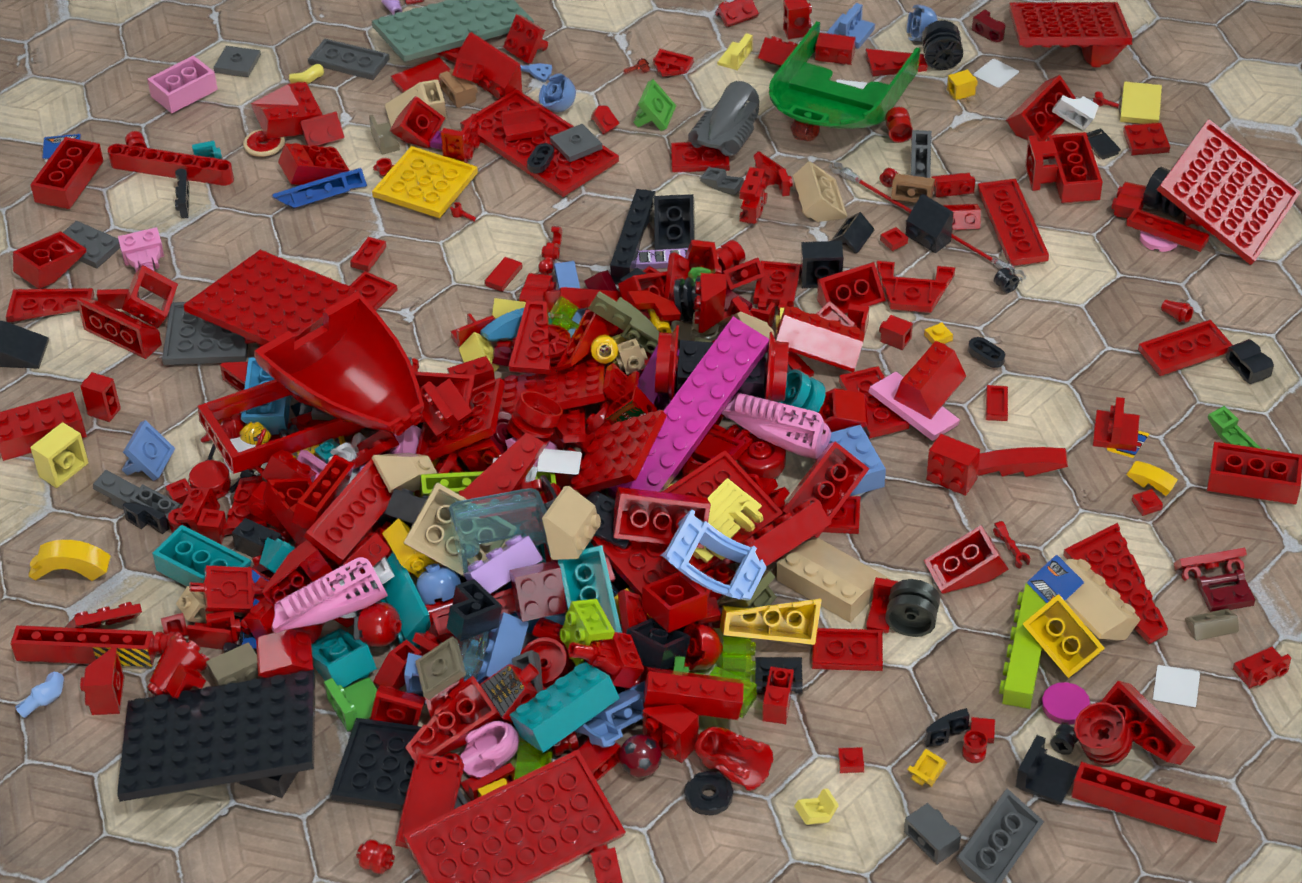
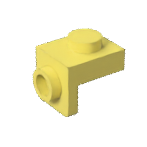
M826 788L822 789L818 798L799 799L794 807L807 825L828 823L839 805L829 789Z

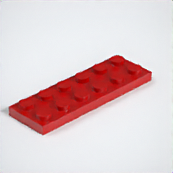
M1016 178L978 183L977 190L1008 264L1017 266L1049 261V253Z
M372 458L303 536L339 565L384 514L393 494L389 493Z

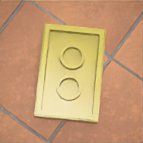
M1124 82L1120 122L1138 124L1159 123L1162 85Z

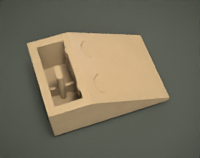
M438 79L420 82L385 104L391 127L397 116L415 96L447 120L445 100Z

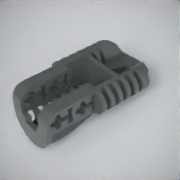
M744 81L730 83L725 88L720 100L712 111H706L689 132L688 139L695 148H699L701 145L718 148L722 154L727 156L737 154L753 133V123L756 121L759 113L760 101L755 88Z

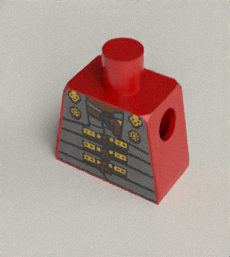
M530 663L523 670L509 664L482 682L480 686L501 718L513 722L510 714L518 706L527 703L536 696L537 690L531 681L539 672Z

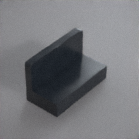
M859 212L846 219L831 241H842V244L846 242L854 253H858L874 232V228L864 215Z

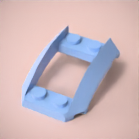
M691 509L678 523V530L667 550L661 556L685 576L703 587L728 597L745 601L750 600L766 570L763 560L759 561L755 553L757 548L754 545L749 547L730 539L712 527L708 522L700 521L694 515L695 511ZM698 543L727 559L741 563L730 585L712 579L689 563Z

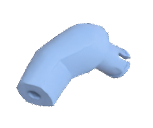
M58 672L48 674L44 683L33 687L31 694L15 706L17 712L26 718L40 705L47 706L56 700L62 693L64 676Z

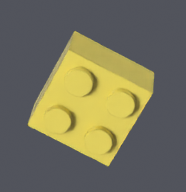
M63 422L30 447L39 477L55 488H58L88 464L81 433Z

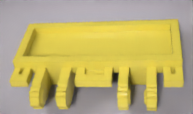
M728 478L707 498L711 504L708 523L730 539L741 527L747 530V532L753 531L755 524L752 520L756 523L763 520L762 513L758 511L762 505ZM705 546L704 548H696L692 554L697 559L701 558L706 563L713 558V554L720 560L726 559Z

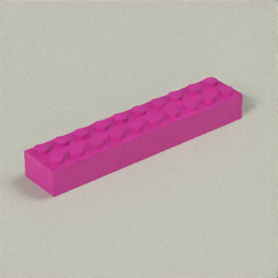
M733 316L664 410L667 417L636 481L608 488V495L614 499L617 487L657 492L667 489L766 353L770 339Z

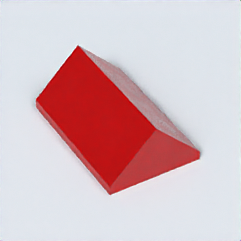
M871 262L818 279L817 301L823 308L831 301L839 310L846 314L848 313L849 304L871 306L886 301L875 263Z

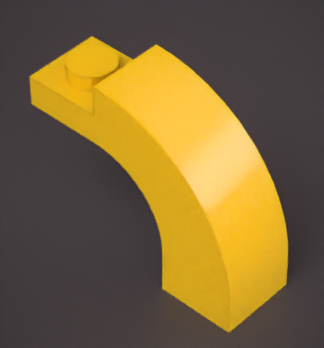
M50 541L40 545L38 555L34 556L30 562L31 568L28 576L36 581L53 570L68 569L76 571L93 581L107 573L111 555L92 544L82 541Z

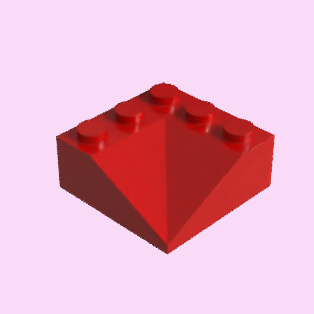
M306 82L287 84L251 103V108L267 139L303 135L300 121L323 115Z

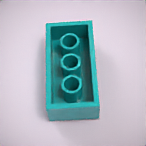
M584 662L577 665L566 676L557 679L546 690L538 692L533 699L518 706L510 714V717L519 736L541 752H545L620 698L610 676Z

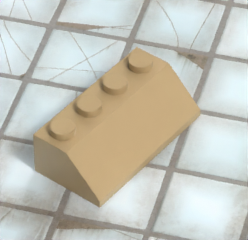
M1083 559L1066 560L1065 563L1084 581V584L1065 602L1099 639L1126 640L1141 620L1135 614V609L1129 604L1124 603L1120 599V594L1114 589L1109 588L1105 584V579L1090 569L1091 565Z

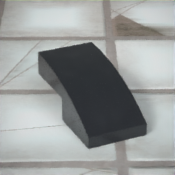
M125 502L122 505L126 520L139 529L144 528L148 524L161 534L169 530L164 513L142 504Z

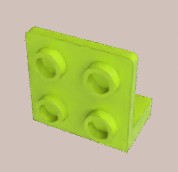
M597 599L571 601L563 628L560 630V639L568 650L571 642L590 645L591 641L613 639L615 631ZM571 658L573 659L576 666L579 664H583L585 660L580 658Z

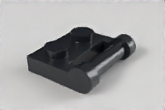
M755 657V693L766 691L770 667L794 670L792 691L800 694L803 693L802 657Z

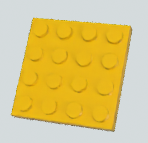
M411 146L372 190V195L375 198L441 218L477 175L478 167Z

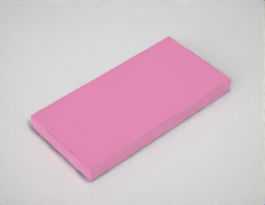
M897 372L892 373L869 388L868 392L932 441L937 439L940 434H945L958 426L960 422L959 418L943 406L932 419H929L894 400L899 384L903 379V376Z

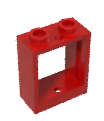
M142 265L132 279L122 310L159 328L168 315L178 284ZM140 286L164 299L161 310L136 297Z

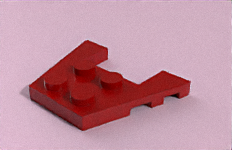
M877 261L876 264L890 309L931 313L955 276L956 268L937 266L936 280L894 277L895 262Z

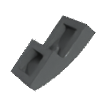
M709 167L700 177V181L720 192L737 195L741 190L744 178L727 176L725 169Z

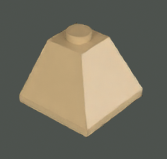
M397 453L373 455L372 457L389 493H393L394 489L401 491L402 488L410 491L420 490L422 474H437L430 458L426 455Z

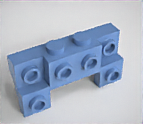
M645 680L618 694L620 699L577 728L575 732L589 736L591 744L599 745L603 748L614 745L615 740L623 737L621 729L630 724L637 723L643 718L642 711L645 709L643 708Z

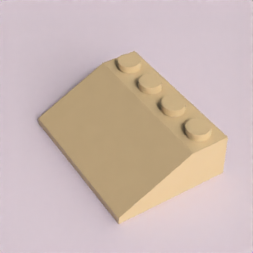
M436 483L410 529L404 544L464 576L463 574L468 571L467 566L477 560H486V554L495 548H505V542L512 538L517 527L443 485Z
M814 538L796 546L777 562V581L810 600L821 598L822 607L850 623L873 600L875 578L890 579L819 538Z

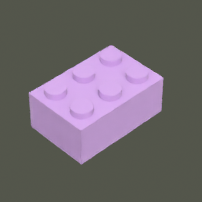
M516 535L505 542V548H495L486 554V560H477L467 566L468 571L463 575L467 581L475 579L491 594L511 581L509 570L535 565L542 561L543 558L529 536L522 537L521 535Z

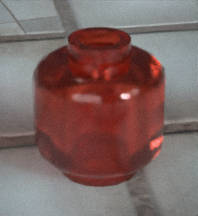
M794 120L791 124V132L796 140L810 142L819 135L820 126Z

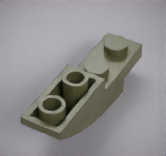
M599 291L588 309L624 330L621 336L625 339L632 340L636 338L640 348L644 347L645 351L652 355L658 345L659 331L638 309L621 297L616 302Z

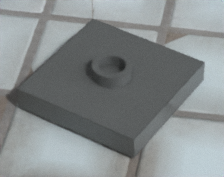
M226 46L213 67L214 72L249 77L261 56V51Z
M583 123L550 137V142L569 162L603 149L602 143Z

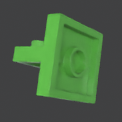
M654 79L646 84L638 103L640 108L636 112L633 123L640 127L652 121L660 131L668 127L676 104Z

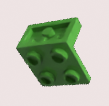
M333 678L324 681L327 700L347 731L352 730L356 718L370 719L377 688L370 678L363 679L344 689L341 685L337 686Z

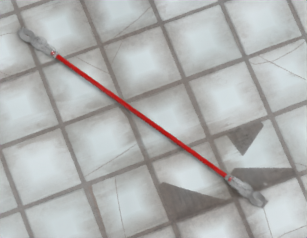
M833 161V166L840 167L842 170L834 169L832 164H829V168H831L833 173L840 174L845 180L865 186L908 213H911L912 210L862 181L859 175L855 174L852 169L848 167L843 168V164ZM952 234V239L988 259L999 270L1009 268L1012 275L1014 273L1023 276V278L1019 277L1021 282L1023 279L1026 280L1027 275H1024L1022 270H1015L1012 264L1001 259L992 258Z

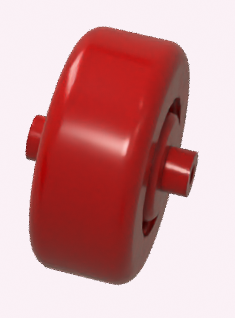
M750 434L753 442L737 459V463L747 474H756L759 478H776L785 468L786 450L760 439L754 434Z

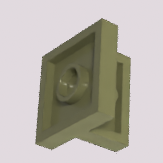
M770 570L765 571L750 600L745 601L724 596L718 602V607L754 608L771 605L777 597L768 585L775 576Z

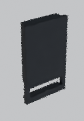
M1101 128L1087 133V136L1090 137L1088 139L1091 148L1102 160L1118 155L1119 151H1121L1118 145Z

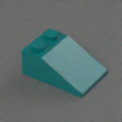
M342 628L327 634L311 644L313 667L325 681L333 678L337 686L341 685L343 689L350 686V683L357 679L368 677L372 671L377 669L368 645L361 640H355L353 635Z

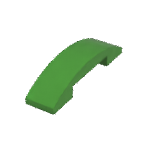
M1225 406L1208 414L1212 427L1224 443L1261 448L1237 425L1239 419Z

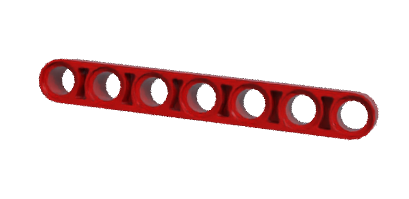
M112 144L107 149L111 167L114 169L176 178V170L185 169L188 176L187 180L222 186H227L234 182L232 164L228 160L125 144Z

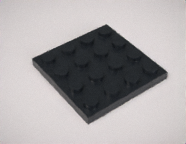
M356 718L330 794L331 800L403 810L415 761L405 747L421 729V726Z

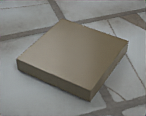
M453 636L415 661L423 695L428 700L467 675L458 640Z

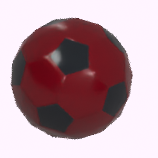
M634 735L622 744L619 760L622 768L629 775L639 778L647 777L659 768L662 752L659 744L652 737Z

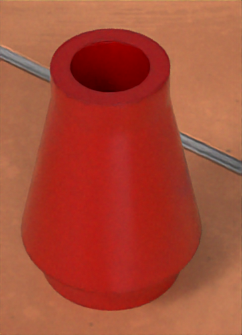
M1166 299L1161 306L1163 312H1166L1180 323L1189 322L1194 312L1193 307L1189 303Z

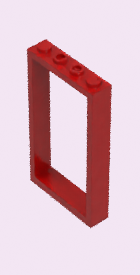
M272 380L198 405L199 422L233 474L267 463L271 455L281 449L292 454L366 427L336 418L238 452L217 420L290 396L294 393L276 380Z

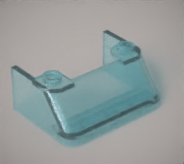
M526 488L457 501L450 505L451 525L463 573H468L467 558H472L479 553V544L509 539L516 535L529 536L535 546L545 543L551 557L542 520L547 511L538 490Z

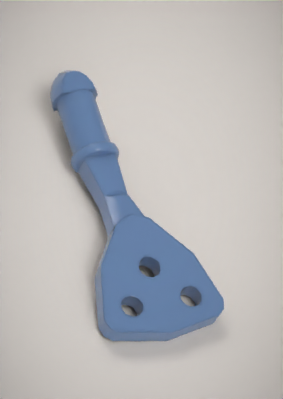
M541 63L521 65V71L529 72L534 78L546 82L551 76L552 65Z

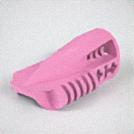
M737 393L722 412L727 419L733 420L758 438L799 456L815 460L819 458L828 446L831 438V430L819 413L742 393Z
M359 557L276 602L272 630L274 633H279L287 629L321 624L366 608L387 597L388 594L368 559ZM361 569H364V570L366 571V573H365V574H361V573H360V570H361ZM351 574L356 578L355 580L351 579ZM341 580L345 582L343 586L339 583ZM375 582L378 588L374 589L371 583ZM367 586L369 592L365 593L363 588ZM359 591L361 595L356 596L355 593Z

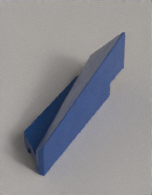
M358 168L274 193L272 198L292 208H298L349 192L350 189L366 187L367 183L362 168Z

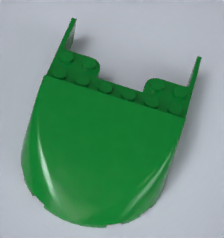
M816 21L770 81L769 96L774 106L783 114L797 121L830 128H867L884 122L887 111L894 107L918 73L920 48H915L889 85L873 81L861 89L832 81L830 79L833 76V72L830 69L807 63L815 52L820 33V22Z

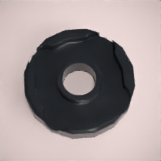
M699 772L694 775L690 782L686 783V803L692 811L700 815L712 816L720 814L727 810L732 803V784L728 778H724L718 772ZM706 790H712L715 792V794L712 796H706L703 794V792Z

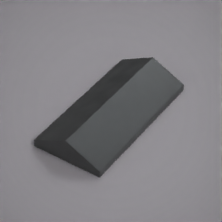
M1007 788L958 854L956 860L969 880L975 883H1002L1044 821Z

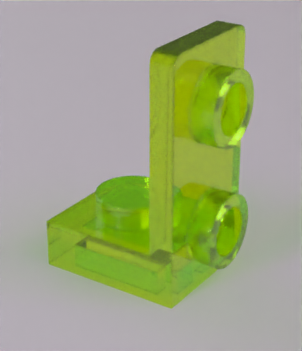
M559 297L548 315L552 321L551 324L559 325L567 330L578 329L580 326L572 320L578 307L564 297Z

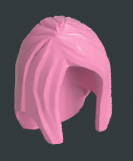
M494 721L471 731L465 738L468 744L460 755L465 764L464 772L468 776L482 778L507 763L516 754L520 746L516 729L511 724Z

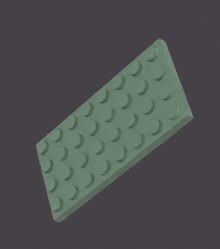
M444 0L443 2L429 4L424 7L413 8L409 11L398 12L387 17H380L379 19L372 20V27L396 54L406 62L461 47L471 32L483 40L508 34L516 14L525 17L533 23L534 20L514 0Z

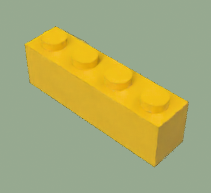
M822 599L754 608L723 606L720 630L723 635L815 645Z

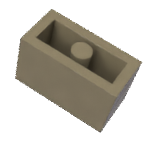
M249 642L206 662L209 676L215 686L249 681L261 677L258 676L257 654Z

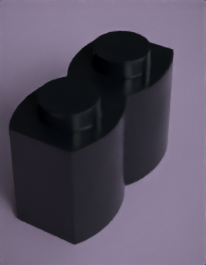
M1248 339L1228 347L1227 361L1235 370H1238L1241 377L1247 383L1252 384L1271 377L1274 363L1270 357L1261 352V348L1254 341Z

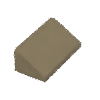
M1229 609L1185 618L1189 630L1197 641L1239 631L1238 616Z

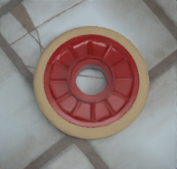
M259 129L246 136L243 147L246 152L253 156L265 157L279 152L285 144L284 137L267 139L263 130Z

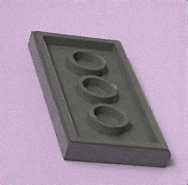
M324 38L308 58V64H320L326 69L374 80L390 60V56L388 53Z

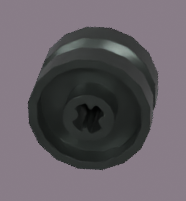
M906 579L895 583L891 588L885 620L888 626L895 632L911 637L924 636L931 633L936 625L940 604V595L937 589L929 583L916 579Z

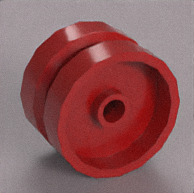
M546 637L533 640L520 653L521 655L533 650L539 654L542 683L545 688L550 687L557 679L566 676L575 668V664L564 646L552 638Z

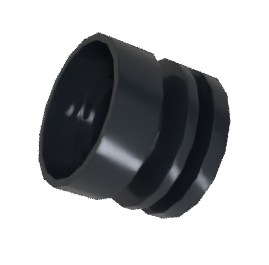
M938 20L925 27L921 40L927 64L937 70H948L958 65L963 58V47L958 27L953 22L947 20Z
M1161 166L1153 173L1146 186L1143 203L1156 210L1162 207L1163 213H1169L1170 216L1176 218L1182 213V210L1156 190L1170 172L1169 169Z
M697 276L696 281L700 282V276ZM690 277L686 278V280L682 278L676 279L674 284V302L681 313L680 320L683 322L689 321V319L693 320V314L696 311L694 310V298L696 295H699L695 294L696 281L694 282Z

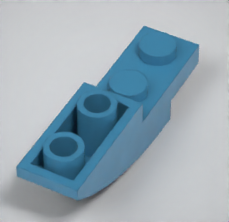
M524 308L498 317L481 329L480 334L491 342H498L501 338L513 340L517 337ZM548 312L549 324H565V316L559 312Z

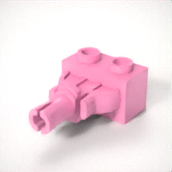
M157 227L118 236L125 266L131 265L135 268L136 272L139 270V266L141 267L142 265L154 271L153 263L156 269L159 268L158 261L161 257H164Z

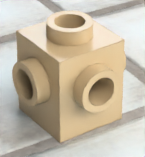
M636 338L617 344L619 356L616 357L619 368H624L626 375L632 374L636 370L641 372L646 367L645 360L648 358L644 347L640 348Z
M187 586L176 605L187 621L206 624V614L213 613V611H206L203 592H189L190 588Z

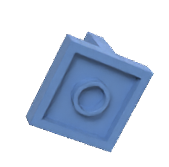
M855 3L847 11V14L842 13L826 33L856 37L855 48L859 49L875 30V23L862 20L863 5Z
M144 420L140 422L123 451L128 460L123 466L122 471L127 476L134 472L139 473L143 471L154 481L160 477L175 447Z

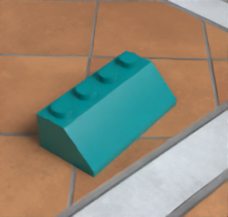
M180 525L152 553L156 570L185 586H189L190 582L204 583L206 566L249 567L252 563L250 559L183 525Z
M603 546L583 550L578 559H559L558 564L561 568L568 610L571 601L597 599L614 631L622 633Z
M393 552L387 561L394 577L382 584L388 596L380 601L392 605L399 614L402 623L401 631L397 636L399 645L408 640L417 649H420L421 646L412 640L416 632L426 633V631H429L431 627L430 616L407 569L401 566Z

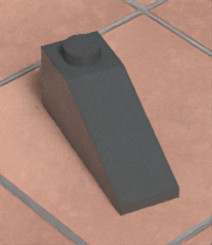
M912 130L911 176L931 177L932 131Z

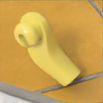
M315 64L304 72L290 74V83L306 82L309 84L313 82L317 77H321L324 74L323 66Z

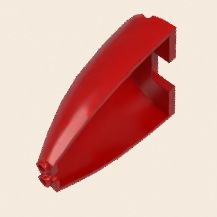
M357 291L323 311V325L295 341V336L290 331H287L254 350L258 365L266 373L315 408L336 418L363 427L391 432L397 436L402 435L412 425H418L423 419L424 402L409 358L397 337L380 315Z

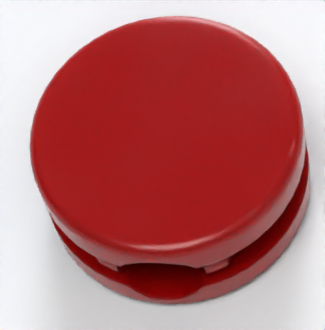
M206 460L200 462L189 473L191 488H211L216 499L225 496L229 492L228 489L231 487L229 469L220 461Z

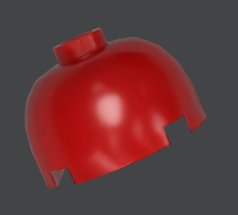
M377 601L361 610L358 630L362 631L363 637L359 638L368 646L384 647L389 645L401 631L402 623L399 614L392 605Z
M693 623L687 625L683 633L691 636L686 654L685 667H689V670L701 671L714 666L723 651V645L714 629L706 625Z

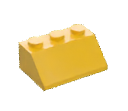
M1059 594L1023 623L1024 627L1068 679L1105 650L1104 646Z

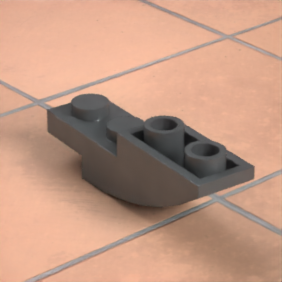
M105 470L93 483L94 490L109 497L111 504L122 510V505L125 502L142 504L164 513L168 521L169 513L180 507L179 503L144 484L139 488L108 470Z

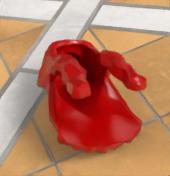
M713 726L703 730L695 742V752L706 768H716L730 781L745 786L748 791L760 787L769 776L774 758L773 751L768 744L756 742L751 738L738 735L726 728Z

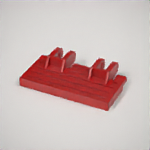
M716 420L692 453V457L708 462L726 450L736 461L753 442L752 438H750V432L746 429L740 432V428L736 425H732L726 431V428L716 425Z

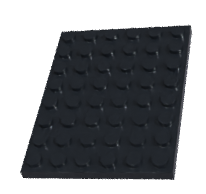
M314 670L275 675L270 678L252 679L213 687L208 686L190 691L184 690L181 691L178 698H174L170 694H161L128 701L117 791L119 802L314 769L316 682Z

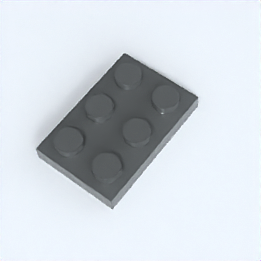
M75 221L62 232L86 248V253L78 261L96 269L120 249L118 238L79 221Z

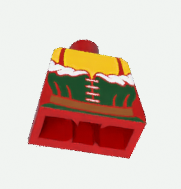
M635 386L608 405L605 420L609 421L610 424H614L618 421L629 420L632 417H639L649 412H656L657 408Z

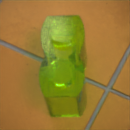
M723 635L722 677L750 682L751 675H755L756 661H751V656H755L756 642H751V638Z

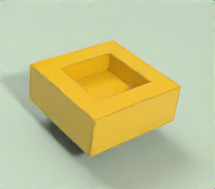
M942 322L924 330V336L931 344L935 341L944 344L953 341V334Z

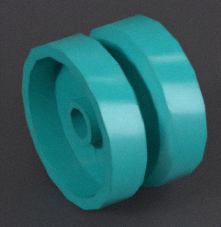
M797 369L791 370L787 373L785 400L778 403L818 413L825 399V386L822 382L809 377V375Z

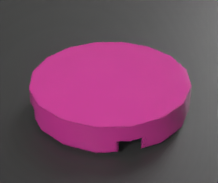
M1068 682L1049 686L1044 691L1042 698L1043 712L1049 719L1060 724L1062 722L1068 723V725L1075 724V719L1080 711L1090 705L1089 696L1085 690L1076 684Z

